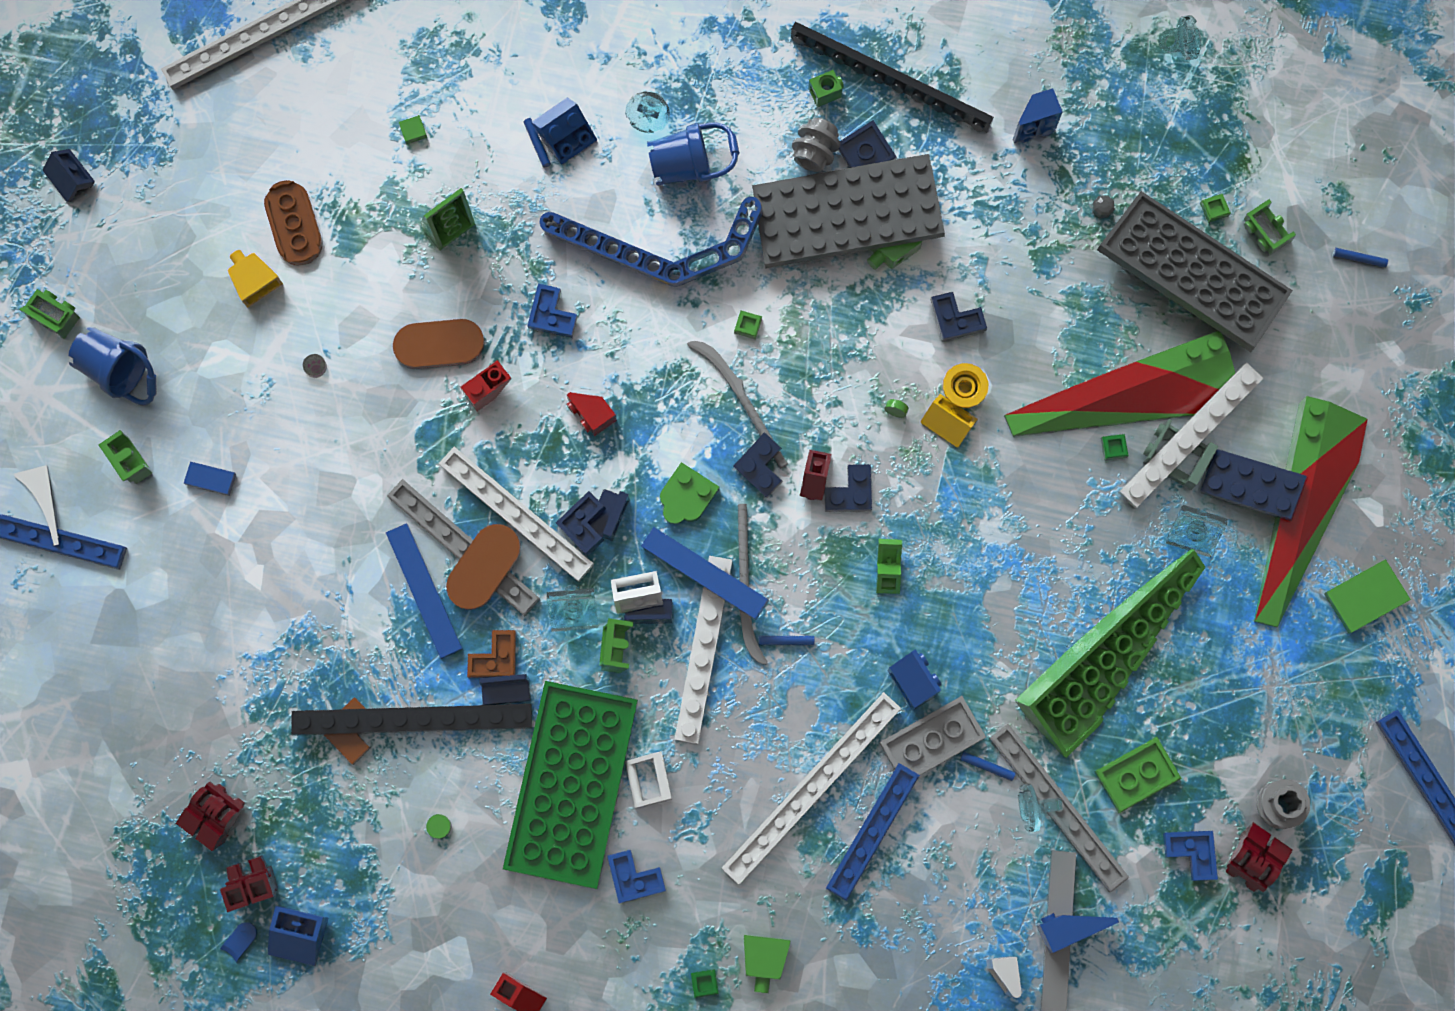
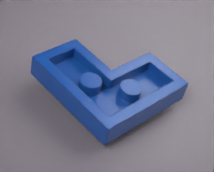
M538 283L527 325L528 329L570 338L573 337L578 316L575 313L556 310L561 293L560 288Z
M1213 831L1163 833L1165 858L1189 857L1192 881L1218 880Z
M631 850L607 856L619 904L666 891L660 867L637 873Z

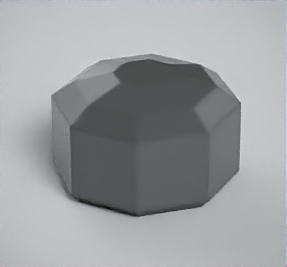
M1108 195L1098 196L1092 204V212L1098 218H1108L1115 210L1114 200Z

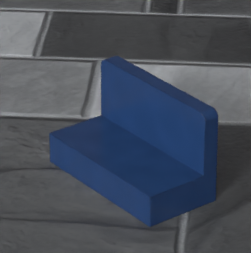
M70 149L51 152L43 168L45 175L66 202L72 201L77 190L92 188L95 183Z
M606 489L603 490L599 501L606 510L590 524L602 538L613 541L630 500L629 494L622 491L617 494Z
M662 599L663 605L625 612L624 621L633 622V624L672 623V599Z
M527 674L479 679V684L482 687L483 705L531 701L530 682Z

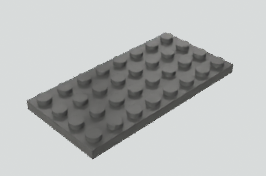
M929 154L752 185L753 195L760 201L763 210L758 226L765 269L945 237Z
M1140 191L1097 249V251L1249 352L1254 350L1293 291L1142 191Z

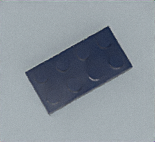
M1217 449L1200 492L1292 521L1308 478L1306 475Z

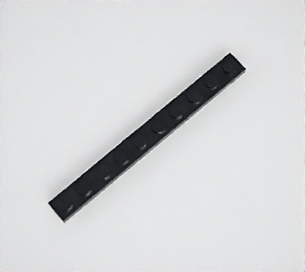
M796 21L791 28V39L796 44L808 46L815 53L832 58L837 64H845L858 74L864 73L877 83H884L898 93H905L911 96L916 102H924L937 112H944L951 115L958 122L963 121L971 125L976 131L988 133L994 119L993 116Z
M532 704L292 711L291 714L292 736L532 729Z

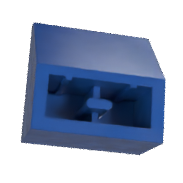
M1053 88L1031 96L1012 139L1014 143L1020 141L1021 143H1026L1036 136H1048L1056 130L1063 112Z
M568 97L532 121L540 138L561 165L597 141L578 104Z
M916 649L887 670L912 711L935 698L940 693L941 689L939 687L942 685L935 673L931 674L926 667L929 663L922 653L918 654Z
M276 906L269 928L268 955L316 966L329 918Z

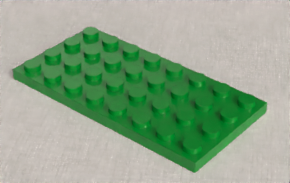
M545 681L503 870L598 889L638 704L637 699Z

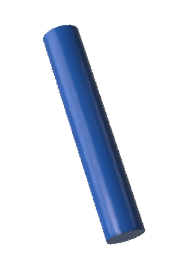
M525 119L523 123L542 167L546 168L551 165L550 160L532 124V119Z
M1336 247L1333 252L1334 257L1384 268L1388 265V259Z
M759 636V645H814L815 642L814 636Z
M963 751L960 757L961 761L1007 780L1013 781L1016 772Z

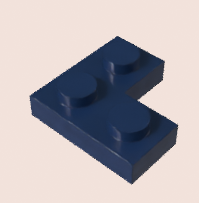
M953 292L931 297L930 300L942 342L987 330L981 307L959 312Z
M764 432L733 467L768 498L783 482L767 466L782 448Z
M871 464L848 465V487H825V512L872 511Z
M588 491L556 524L586 556H589L604 541L590 524L606 508Z

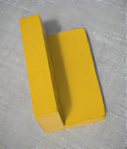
M939 394L925 413L921 424L955 447H959L978 419L961 407L952 404L942 394Z

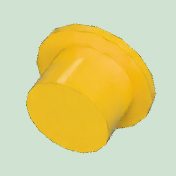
M961 363L955 365L947 371L943 379V391L946 398L958 407L970 408L977 406L985 399L988 393L989 382L986 374L981 368L973 364Z

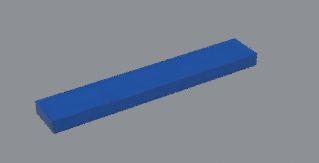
M0 514V539L118 570L121 568L127 550L125 546L57 529L59 544L54 546L49 526Z
M403 524L386 532L440 658H446L463 650L408 524Z
M653 527L641 545L648 552L757 620L769 602L763 595Z
M1395 710L1376 721V724L1455 845V797L1400 712Z
M898 763L826 889L847 901L919 778V774Z

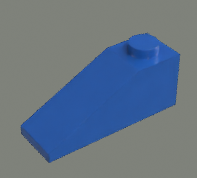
M1052 913L1041 918L1042 923L1037 925V928L1048 952L1054 953L1119 923V920L1114 917L1055 916Z

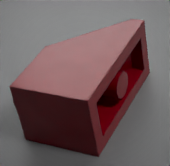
M809 449L800 491L801 497H806L809 500H823L832 454Z

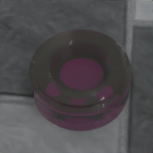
M310 354L304 359L303 370L308 376L318 378L326 372L327 364L321 355Z

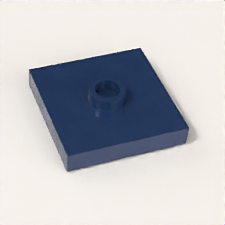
M874 120L842 139L838 149L849 168L897 159V156Z

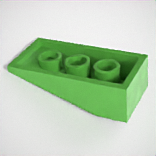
M462 188L427 212L421 220L423 231L439 250H442L475 225Z

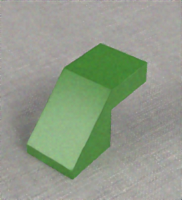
M878 540L876 593L900 594L902 540Z

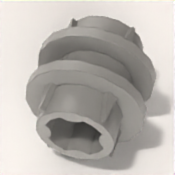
M809 119L807 124L801 125L798 129L800 138H796L792 142L794 161L802 168L819 172L820 170L823 171L825 165L833 163L834 155L832 152H836L840 147L839 133L837 127L825 119Z
M1281 779L1267 784L1260 790L1257 797V810L1267 825L1277 829L1292 828L1300 825L1307 818L1310 812V799L1307 791L1299 783L1293 780ZM1280 795L1284 796L1285 802L1289 804L1287 813H1284L1282 807L1278 804Z

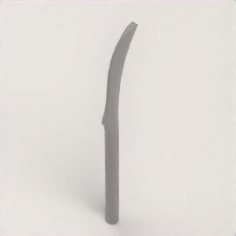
M688 342V347L704 355L719 369L735 392L760 436L765 432L772 438L746 395L743 381L732 372L721 355L704 342ZM779 451L774 459L779 468L782 469L788 463L781 454V451Z
M738 504L739 581L749 587L747 504ZM740 610L745 646L752 658L761 664L767 665L768 661L756 641L751 617Z

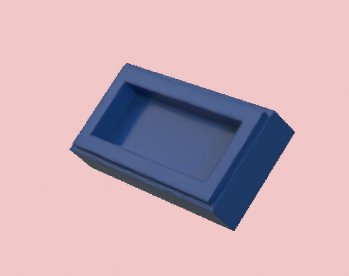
M190 461L184 484L230 496L236 473Z

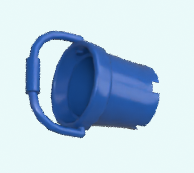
M718 122L700 125L699 123L688 125L686 130L647 141V147L653 146L654 148L648 152L654 178H661L656 181L657 186L698 180L699 182L711 181L713 178H718L730 172L736 165L738 155L740 154L736 135L733 134L728 126ZM708 128H719L728 134L727 138L732 160L726 168L714 173H710L701 130Z
M95 327L87 328L91 332L86 335L82 333L77 335L68 355L73 358V363L69 362L71 367L99 384L100 389L112 398L124 397L138 405H149L153 401L154 396L157 394L156 374H154L153 367L147 359L146 349L141 344L134 341L121 340ZM147 368L148 398L141 400L129 393L137 386Z

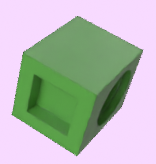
M834 70L809 79L808 90L817 108L841 98L842 89L844 88L841 77L836 76ZM828 85L832 89L824 90L822 87Z

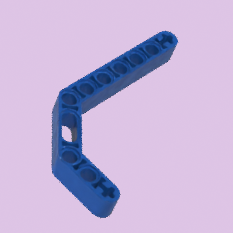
M747 197L741 203L726 241L675 262L554 212L544 213L540 217L539 223L544 232L552 237L670 286L678 287L741 261L745 256L763 210L757 198ZM755 205L757 211H752L749 216L750 220H748L749 212L747 207ZM554 221L560 226V230L552 225L549 227L547 223ZM741 225L749 227V231L744 235L737 233V229ZM572 227L577 228L575 236L567 237L568 229ZM597 236V243L593 246H588V238ZM610 245H618V251L615 254H608L607 250ZM731 246L740 247V252L737 255L732 256L728 254ZM632 253L639 254V259L635 263L628 262V257ZM712 254L719 256L718 262L714 265L696 272L690 270V265L699 259ZM654 261L659 262L660 266L657 271H649L650 263ZM679 270L681 273L680 277L677 280L669 279L671 271Z

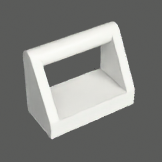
M657 571L611 580L617 614L663 605ZM654 581L653 586L622 592L617 591V588Z
M661 751L625 761L635 808L672 800ZM654 760L661 796L643 801L635 764Z
M1017 957L986 959L988 971L1008 997L1019 998L1022 991Z

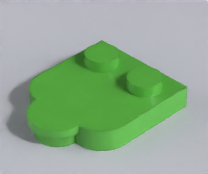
M681 462L660 493V501L664 506L663 516L665 520L671 524H678L683 520L687 522L697 521L720 487Z

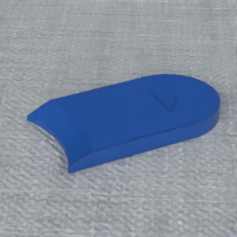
M241 923L220 949L228 952L237 962L257 936L256 927L252 923Z

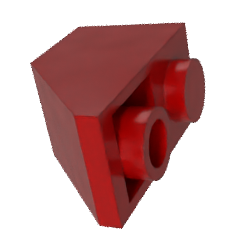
M497 360L463 384L461 390L478 412L496 399L512 378Z
M573 392L567 394L569 401L566 404L573 415L578 413L582 419L580 424L587 433L591 431L596 436L617 421L616 414L603 397Z
M507 972L502 973L490 995L516 1011H540L547 1000V997Z

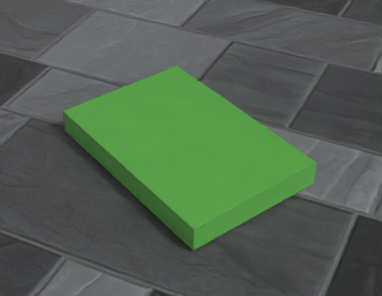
M1386 559L1324 593L1349 634L1411 600Z
M1158 737L1151 739L1094 771L1118 813L1125 811L1182 779Z

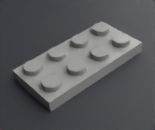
M963 696L886 738L879 744L894 770L898 763L921 775L985 739L986 736Z

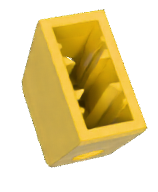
M236 250L230 255L234 265L227 271L240 299L247 308L283 284L278 275L255 253L245 257L241 250Z

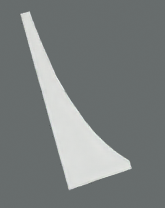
M47 465L14 473L15 478L21 481L36 498L46 517L54 546L58 545Z

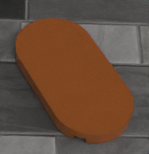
M284 180L275 183L265 196L264 207L277 250L281 257L292 265L309 264L319 256L322 250V237L310 197L305 188L294 181Z
M467 319L412 323L402 327L397 332L393 340V351L396 358L404 366L411 369L464 365L477 359L476 357L484 349L485 340L479 326Z
M493 524L483 528L450 573L446 584L447 594L457 607L464 610L483 607L490 601L520 555V542L518 536L511 528L501 524Z

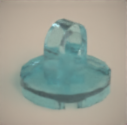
M1192 15L1181 16L1178 28L1165 30L1160 35L1158 40L1159 47L1167 53L1181 52L1185 60L1197 59V54L1201 50V37L1198 28L1195 29L1194 24L1197 22ZM1170 36H1174V44L1170 47H1167V38Z
M644 91L638 92L630 98L626 105L625 114L633 128L643 133L653 134L665 128L669 121L670 110L668 104L659 94Z
M1031 784L1020 785L1019 789L1023 791L1019 792L1018 795L1020 815L1023 821L1026 820L1028 824L1024 828L1028 833L1037 832L1040 828V813L1062 810L1061 798L1037 800L1035 790Z

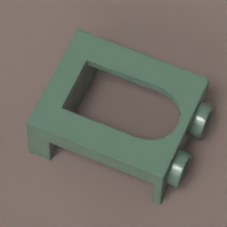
M1171 419L1165 425L1160 423L1154 433L1157 439L1154 444L1150 442L1143 453L1146 456L1143 461L1144 464H1147L1157 454L1156 448L1161 441L1170 440L1179 431V429L1170 425ZM1201 442L1192 451V453L1199 456V459L1190 475L1175 468L1167 477L1192 490L1198 484L1218 446L1212 442L1208 445Z

